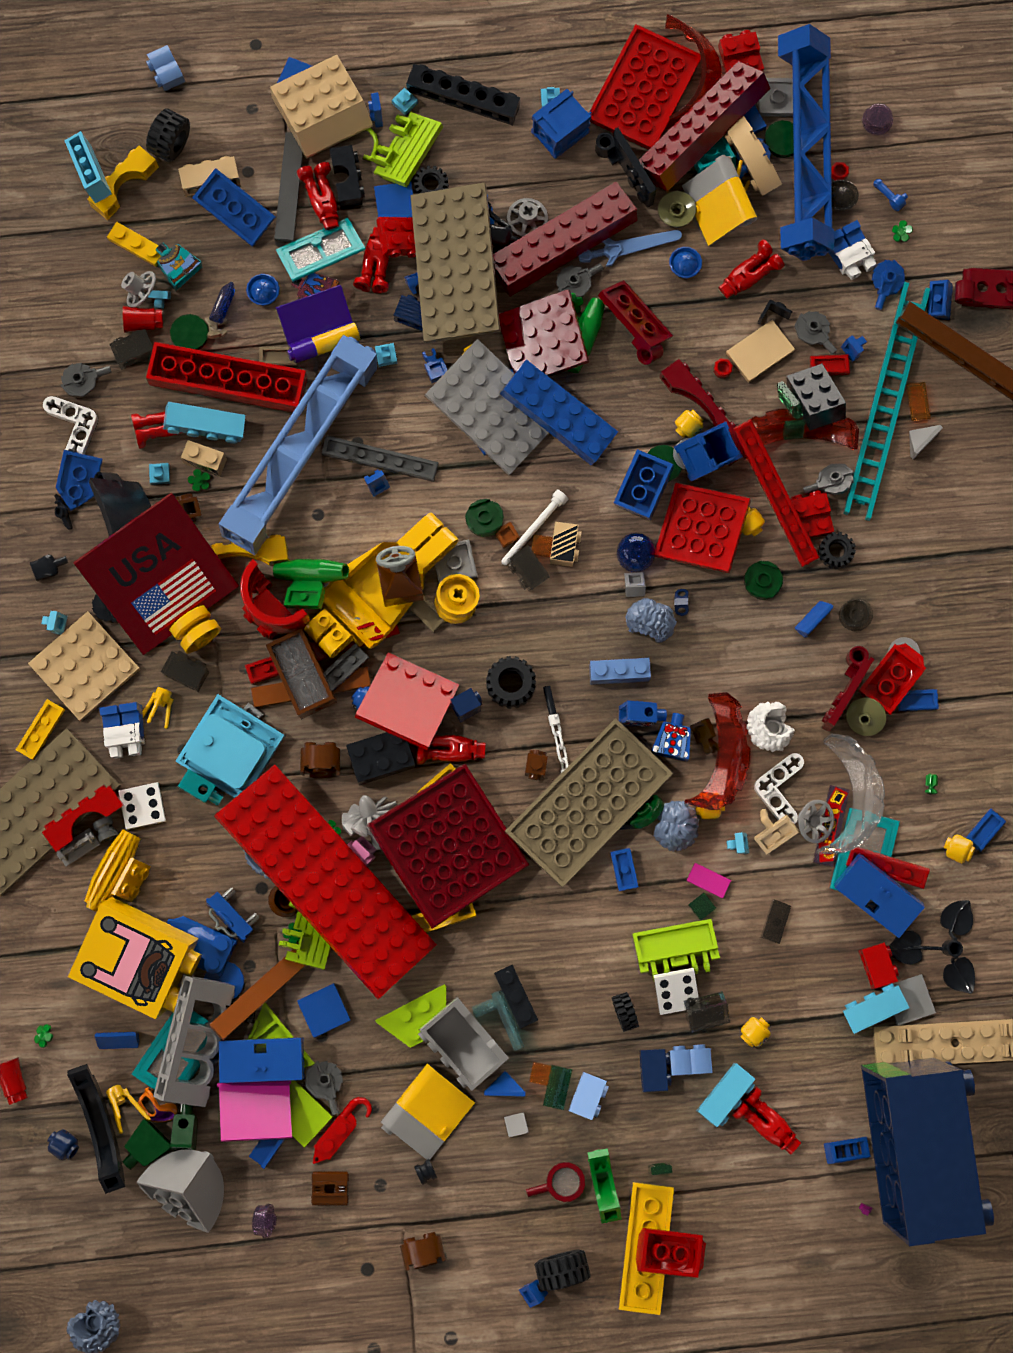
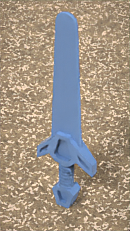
M673 230L620 241L608 238L602 242L605 244L603 249L592 252L587 250L578 256L579 261L590 263L593 258L606 256L609 258L606 267L614 264L619 256L681 239L682 233L679 230Z

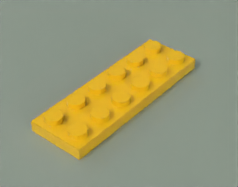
M636 1182L632 1184L619 1310L660 1315L665 1274L638 1271L636 1252L638 1236L642 1228L670 1231L674 1187Z

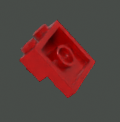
M744 30L737 36L726 34L719 40L718 48L725 73L738 61L764 72L756 31Z
M378 217L376 221L383 255H390V257H416L413 217Z
M814 491L808 497H803L801 494L791 497V501L810 538L834 532L827 493Z

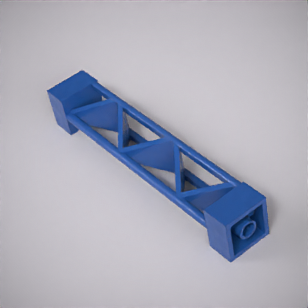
M811 24L778 35V57L791 64L793 72L795 223L780 227L781 249L802 261L810 260L814 256H824L828 252L834 251L829 69L831 44L830 37ZM821 69L823 110L804 87ZM822 137L824 178L805 155ZM823 206L825 224L811 218Z

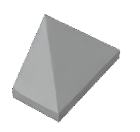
M937 425L909 431L910 457L914 459L940 433L943 427Z

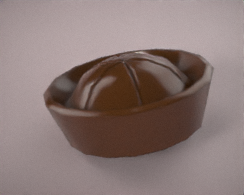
M274 886L268 896L271 910L280 917H291L297 914L298 910L290 907L288 898L277 886Z

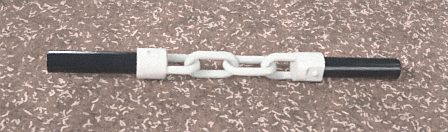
M545 686L543 691L549 712L548 719L555 738L562 773L565 770L563 763H565L566 768L569 766L568 757L561 735V723L559 714L556 712L551 686ZM554 726H558V731L555 732ZM563 749L565 758L561 759L560 750Z

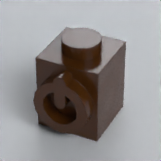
M192 493L176 497L193 522L196 521L195 517L201 516L197 496L193 497Z
M530 750L525 770V776H529L528 779L540 780V778L545 777L548 758L546 752Z

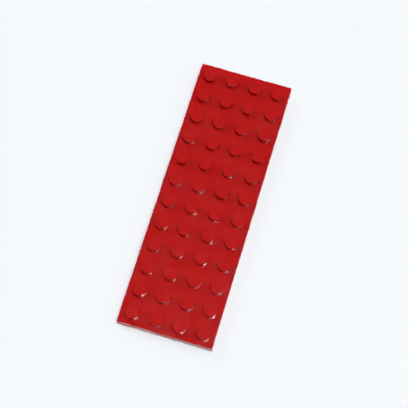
M276 765L272 766L215 814L214 817L377 999L381 998L437 945Z

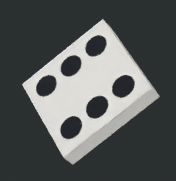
M158 782L119 790L120 800L124 804L122 812L126 830L166 822Z
M693 968L653 975L660 1015L700 1008Z

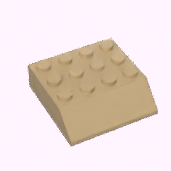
M338 55L270 86L272 99L306 159L373 127L364 100Z

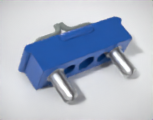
M230 888L222 896L217 891L210 899H206V904L210 908L209 915L216 922L215 928L218 931L222 929L229 937L237 936L241 942H245L246 938L253 932L251 925L259 919V915L254 913L245 921L227 902L235 894V890ZM212 911L234 933L233 935L226 928L219 927V921L213 916Z

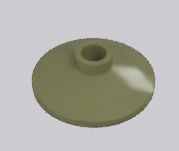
M682 191L667 193L662 197L658 205L660 219L671 227L686 226L693 220L696 213V205L693 198ZM674 210H679L680 213H679V214H674L673 211H674Z
M859 698L849 706L847 722L850 728L857 734L872 736L883 729L886 723V711L875 699ZM862 716H867L869 721H863Z

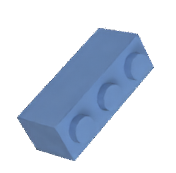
M650 659L590 661V685L647 682L651 678Z

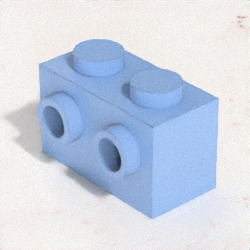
M583 1072L568 1111L590 1120L593 1117H598L601 1105H598L601 1097L605 1098L609 1087L606 1086L607 1081Z

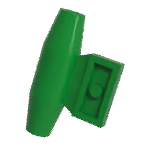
M591 298L580 318L577 316L588 357L599 333L605 308L603 301L598 298ZM583 365L569 369L568 371L572 373H579Z
M295 559L275 563L273 575L277 579L293 582L287 588L284 601L286 608L322 609L326 592L323 583L347 579L349 567L346 563L326 559Z

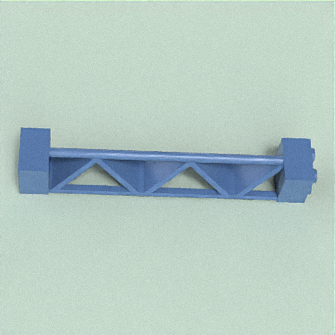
M345 335L341 337L331 352V356L234 503L219 522L223 538L253 555L257 554L268 537L266 531L267 522L357 384L365 387L376 371L377 353L371 347L362 346L353 337L348 338ZM331 367L339 372L338 374L325 377ZM307 405L305 431L287 436ZM267 466L265 491L246 497Z

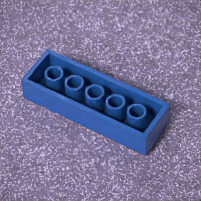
M527 359L500 392L501 396L590 465L598 460L618 433L616 429Z

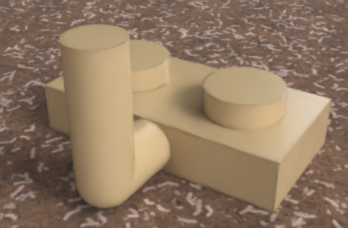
M762 809L760 811V818L766 829L754 838L767 855L799 833V829L788 815H785L773 824L768 817V811Z

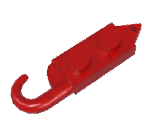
M356 1097L348 1103L314 1145L313 1164L326 1159L330 1160L355 1129L357 1121L352 1111L357 1105H365L367 1108L365 1116L367 1118L370 1116L372 1106L369 1100L364 1097Z

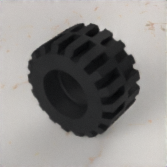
M168 108L161 111L154 119L148 131L146 150L167 162L174 161L182 152L188 140L190 132L189 119Z
M507 656L506 659L500 658L497 663L494 662L491 669L489 668L486 678L488 694L492 697V701L497 702L501 707L506 706L508 709H511V707L519 708L520 705H525L532 698L536 686L535 672H533L531 665H528L524 659L519 660V657L516 656L515 658H511V656ZM509 672L518 674L523 680L522 688L514 693L504 691L499 685L502 675Z
M584 1250L558 1253L540 1259L534 1264L540 1289L543 1291H553L574 1286L591 1277Z

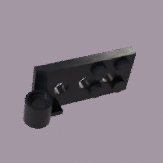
M618 127L615 128L614 137L607 132L599 134L596 138V154L601 158H608L612 165L619 162L628 176L629 185L636 189L639 201L644 203L647 208L654 205L656 188ZM606 143V144H608L609 146H608V147H602L601 144Z

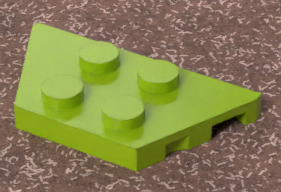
M444 984L376 1019V1023L412 1048L423 1042L422 1038L418 1035L421 1032L419 1029L446 1007V985Z
M265 1002L248 1039L294 1038ZM266 1043L256 1044V1053L266 1052ZM304 1050V1067L312 1066L315 1063Z

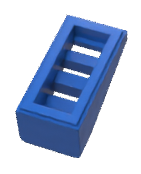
M867 1136L824 1143L828 1164L871 1157ZM857 1142H860L862 1154L860 1155L858 1152ZM849 1144L852 1145L853 1156H851ZM841 1145H843L845 1157L842 1155Z

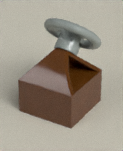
M393 546L379 552L376 556L385 607L424 600L415 551L407 546ZM398 552H407L409 555H401ZM392 553L388 558L382 560L385 555Z

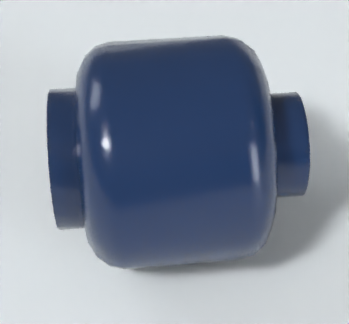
M64 1129L58 1132L54 1131L47 1140L49 1142L48 1151L61 1161L72 1159L79 1149L78 1139Z

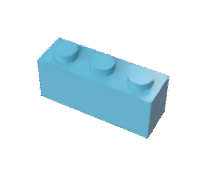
M889 984L883 987V992L877 995L875 992L864 996V1001L858 1004L855 1000L845 1005L846 1009L843 1010V1013L854 1034L909 1008L899 985Z
M734 1063L696 1111L715 1127L723 1126L729 1119L728 1113L732 1109L736 1110L742 1103L740 1098L743 1094H749L754 1088L755 1084L753 1082L755 1078L737 1063Z

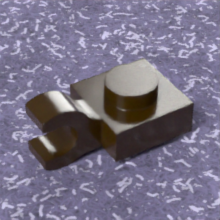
M709 718L690 725L697 744H703L706 755L719 751L718 744L712 739L716 737Z

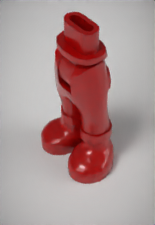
M322 162L316 165L314 170H312L311 166H304L296 172L298 178L306 184L305 188L313 210L320 219V223L324 225L325 230L339 227L337 203L327 179V175L331 171L329 162ZM314 176H315V178H316V180H317V182H318V186H319V189H320V191H321L322 196H321V195L319 194V192H318L316 182H314V178H313Z
M374 227L373 233L370 234L365 247L361 277H356L353 285L361 291L369 292L373 266L376 262L372 291L379 294L386 293L389 288L388 282L384 280L386 278L389 255H383L378 227Z
M762 239L758 243L757 254H753L751 258L734 268L728 277L724 279V283L718 288L728 299L733 294L736 296L739 292L752 287L764 276L768 275L771 270H781L785 264L778 254L772 255V247L766 240ZM769 258L765 264H762L755 271L750 272L754 267L758 266L763 260Z
M165 411L148 414L146 417H142L137 413L131 414L139 449L146 446V441L149 438L155 439L156 437L177 435L163 429V425L142 429L144 426L164 423Z
M435 735L430 746L448 747L449 749L425 750L418 747L417 764L422 765L428 759L447 762L476 761V758H485L486 743L477 742V740L473 741L463 736Z
M755 1087L747 1094L744 1100L753 1106L768 1123L758 1117L755 1112H752L743 1101L733 1111L732 1116L735 1119H747L746 1121L768 1142L780 1147L781 1150L785 1149L791 1155L801 1142L795 1137L796 1134L791 1130L788 1123L764 1101H761L762 1091Z

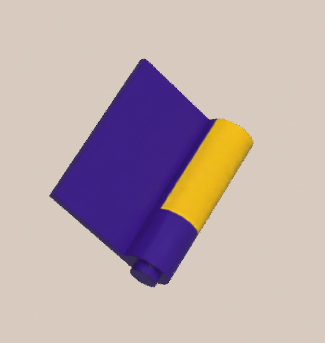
M341 285L276 307L289 347L287 354L290 361L294 360L295 364L332 351L343 335L360 341L358 329L355 323L352 322Z

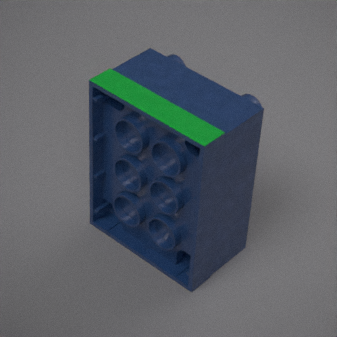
M936 1058L861 1065L883 1224L909 1247L932 1244L937 1240L986 1234L985 1226L994 1225V1214L990 1200H981L967 1096L975 1095V1083L971 1070L959 1069L952 1066L950 1061L943 1062Z

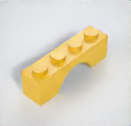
M141 146L131 150L128 157L115 167V171L110 176L105 177L112 194L97 203L89 196L90 206L108 221L120 208L117 193L121 185L130 179L147 180L159 168L156 159Z

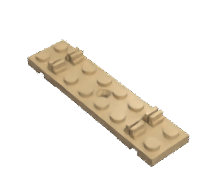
M1013 1019L873 1027L876 1063H896L926 1058H936L943 1062L950 1061L951 1064L1013 1061ZM953 1039L958 1040L959 1045L957 1047L952 1046L951 1042Z

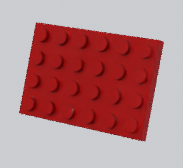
M635 24L590 110L592 114L589 122L612 133L618 127L625 139L649 150L662 137L703 55Z

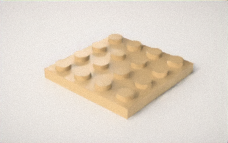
M88 611L28 663L79 721L84 720L140 670L135 662Z

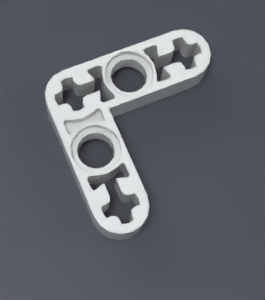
M47 397L43 402V408L47 414L75 424L65 450L74 452L76 445L73 443L75 442L78 444L77 452L85 454L98 422L96 413L89 408L57 397ZM53 402H55V405L61 408V414H59V409L52 408V410H50L48 405H52ZM68 408L76 410L75 414L71 417L65 415ZM89 414H91V417L93 419L88 420L86 424V420L84 419V417H88ZM84 431L87 434L86 438L81 441L77 440V433Z
M797 753L790 754L761 776L754 784L755 792L776 819L780 820L785 816L783 812L778 814L777 811L786 806L787 809L784 811L787 815L792 814L791 820L794 824L797 822L798 815L777 787L803 767L804 759ZM790 758L793 760L798 759L797 765L799 767H791L789 769L791 774H789L787 768L782 764L784 763L785 766H788L792 762ZM776 769L784 772L782 780H777L774 777L773 773ZM769 775L771 781L774 782L776 785L773 786V783H770L766 787L768 791H765L764 789L760 790L759 782H767L769 778H767L766 776ZM772 797L780 798V807L775 808L771 805L770 800Z

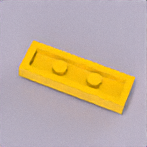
M116 222L107 235V239L157 267V261L161 258L160 254L156 251L159 245Z
M47 699L16 748V751L34 760L65 709Z

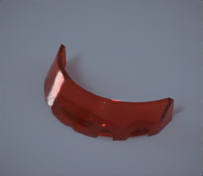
M667 14L665 28L683 31L686 40L696 43L702 61V74L697 91L681 110L669 116L668 129H671L722 78V68L717 52L703 34Z
M796 407L775 409L765 412V416H754L751 418L764 445L787 439H818L834 442L852 450L858 449L859 428L848 417L811 431ZM743 451L744 460H747V457Z
M727 692L708 695L717 725L719 751L712 777L707 786L697 796L685 799L684 804L708 810H720V808L735 801L734 797L738 791H742L746 782L751 748L747 745V724L743 721L739 709L742 707L739 701Z

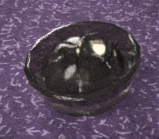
M839 179L832 182V208L837 211H845L855 206L859 199L857 187L848 180Z
M852 598L846 601L839 611L841 624L851 631H861L867 628L873 619V610L870 604L860 598Z

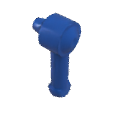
M881 179L874 181V187L889 199V203L895 211H899L906 205L907 194L895 195L882 183Z

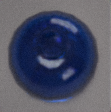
M637 532L622 538L617 546L616 553L620 565L624 569L636 573L649 568L655 558V547L652 540L645 534Z

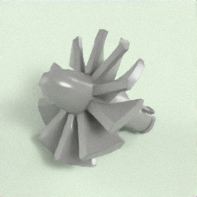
M363 795L360 798L359 806L353 804L348 813L342 814L343 829L350 836H353L355 833L364 837L370 835L373 846L376 849H380L367 824L388 812L397 804L396 801L381 806L388 799L387 797H383L377 803H374L369 796Z

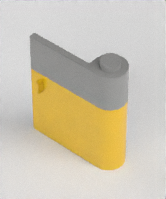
M726 155L717 157L715 159L716 162L682 185L684 192L690 195L695 202V217L708 246L713 245L737 227L750 225L757 220L755 211L732 159Z
M426 1064L381 1120L383 1124L381 1128L389 1135L394 1133L426 1160H430L475 1102L433 1067Z

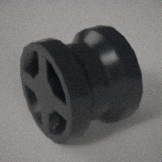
M429 1159L425 1160L422 1165L417 1164L414 1166L422 1185L426 1184L429 1179L434 1180L437 1178Z

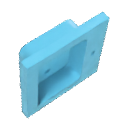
M217 694L179 754L176 762L235 798L261 776L285 735ZM244 721H246L247 723H249V726H248V727H246L245 725H243V722H244Z

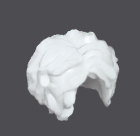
M769 702L759 703L753 711L749 712L746 728L748 729V734L751 735V741L754 745L762 750L766 749L767 751L774 752L776 750L783 751L784 746L786 747L789 744L795 729L784 724L786 720L785 705L779 702L771 704Z

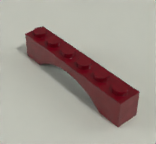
M678 359L661 371L659 378L668 390L698 404L707 413L714 427L727 422L728 430L737 449L740 450L742 456H745L733 431L736 425L732 421L729 422L725 417V411L720 406L717 407L713 402V396L709 392H705L701 381L697 377H693L689 366ZM737 459V460H735V461L729 463L728 465L731 466L732 464H734L735 462H737L739 459Z

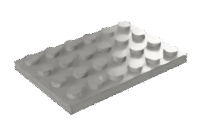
M477 339L430 388L425 396L504 472L510 475L549 432L500 395V392L513 377L514 373Z

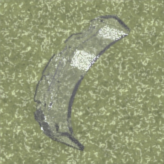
M830 734L824 738V744L840 758L849 774L853 789V808L849 822L841 835L828 846L819 848L817 854L845 853L858 847L872 835V832L881 820L884 810V784L872 756L868 755L852 737Z

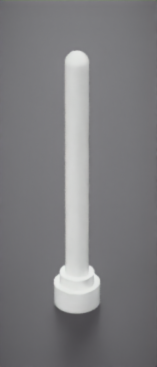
M557 489L553 493L552 502L501 561L503 565H508L553 511L569 500L563 492Z

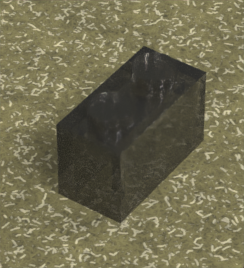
M145 329L136 330L131 335L116 338L110 343V347L121 370L151 358L153 346Z
M529 545L507 559L509 570L513 574L516 573L520 578L518 582L524 590L531 591L550 578Z
M172 651L161 673L199 693L209 674V670L205 668L206 664L199 660H195V662L189 660V656L181 651H178V653Z
M723 991L683 1001L686 1020L691 1032L730 1023L728 1004Z

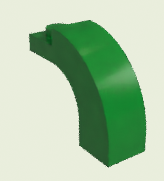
M608 1148L588 1152V1163L601 1223L621 1220V1210L613 1180Z

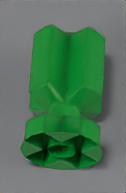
M936 774L926 775L925 785L929 787V789L925 790L926 794H937V790L934 789L938 783V776Z

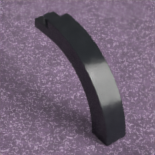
M87 1064L67 1070V1076L78 1097L89 1128L100 1184L105 1194L124 1188L125 1178L120 1151L98 1082Z

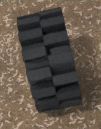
M429 165L426 170L423 167L421 172L418 171L416 173L417 177L415 176L414 178L416 194L448 189V177H446L445 172H442L441 168L437 170V166L433 165V169H430ZM435 179L439 185L435 190H428L424 186L425 181Z
M842 532L828 534L819 546L818 555L820 554V560L824 561L823 564L825 566L828 564V568H844L851 562L856 552L854 550L856 547L855 543H852L853 539H849L846 533L842 535ZM840 544L844 548V555L841 557L832 556L830 546Z
M625 992L613 996L614 1009L623 1032L639 1027L629 994Z

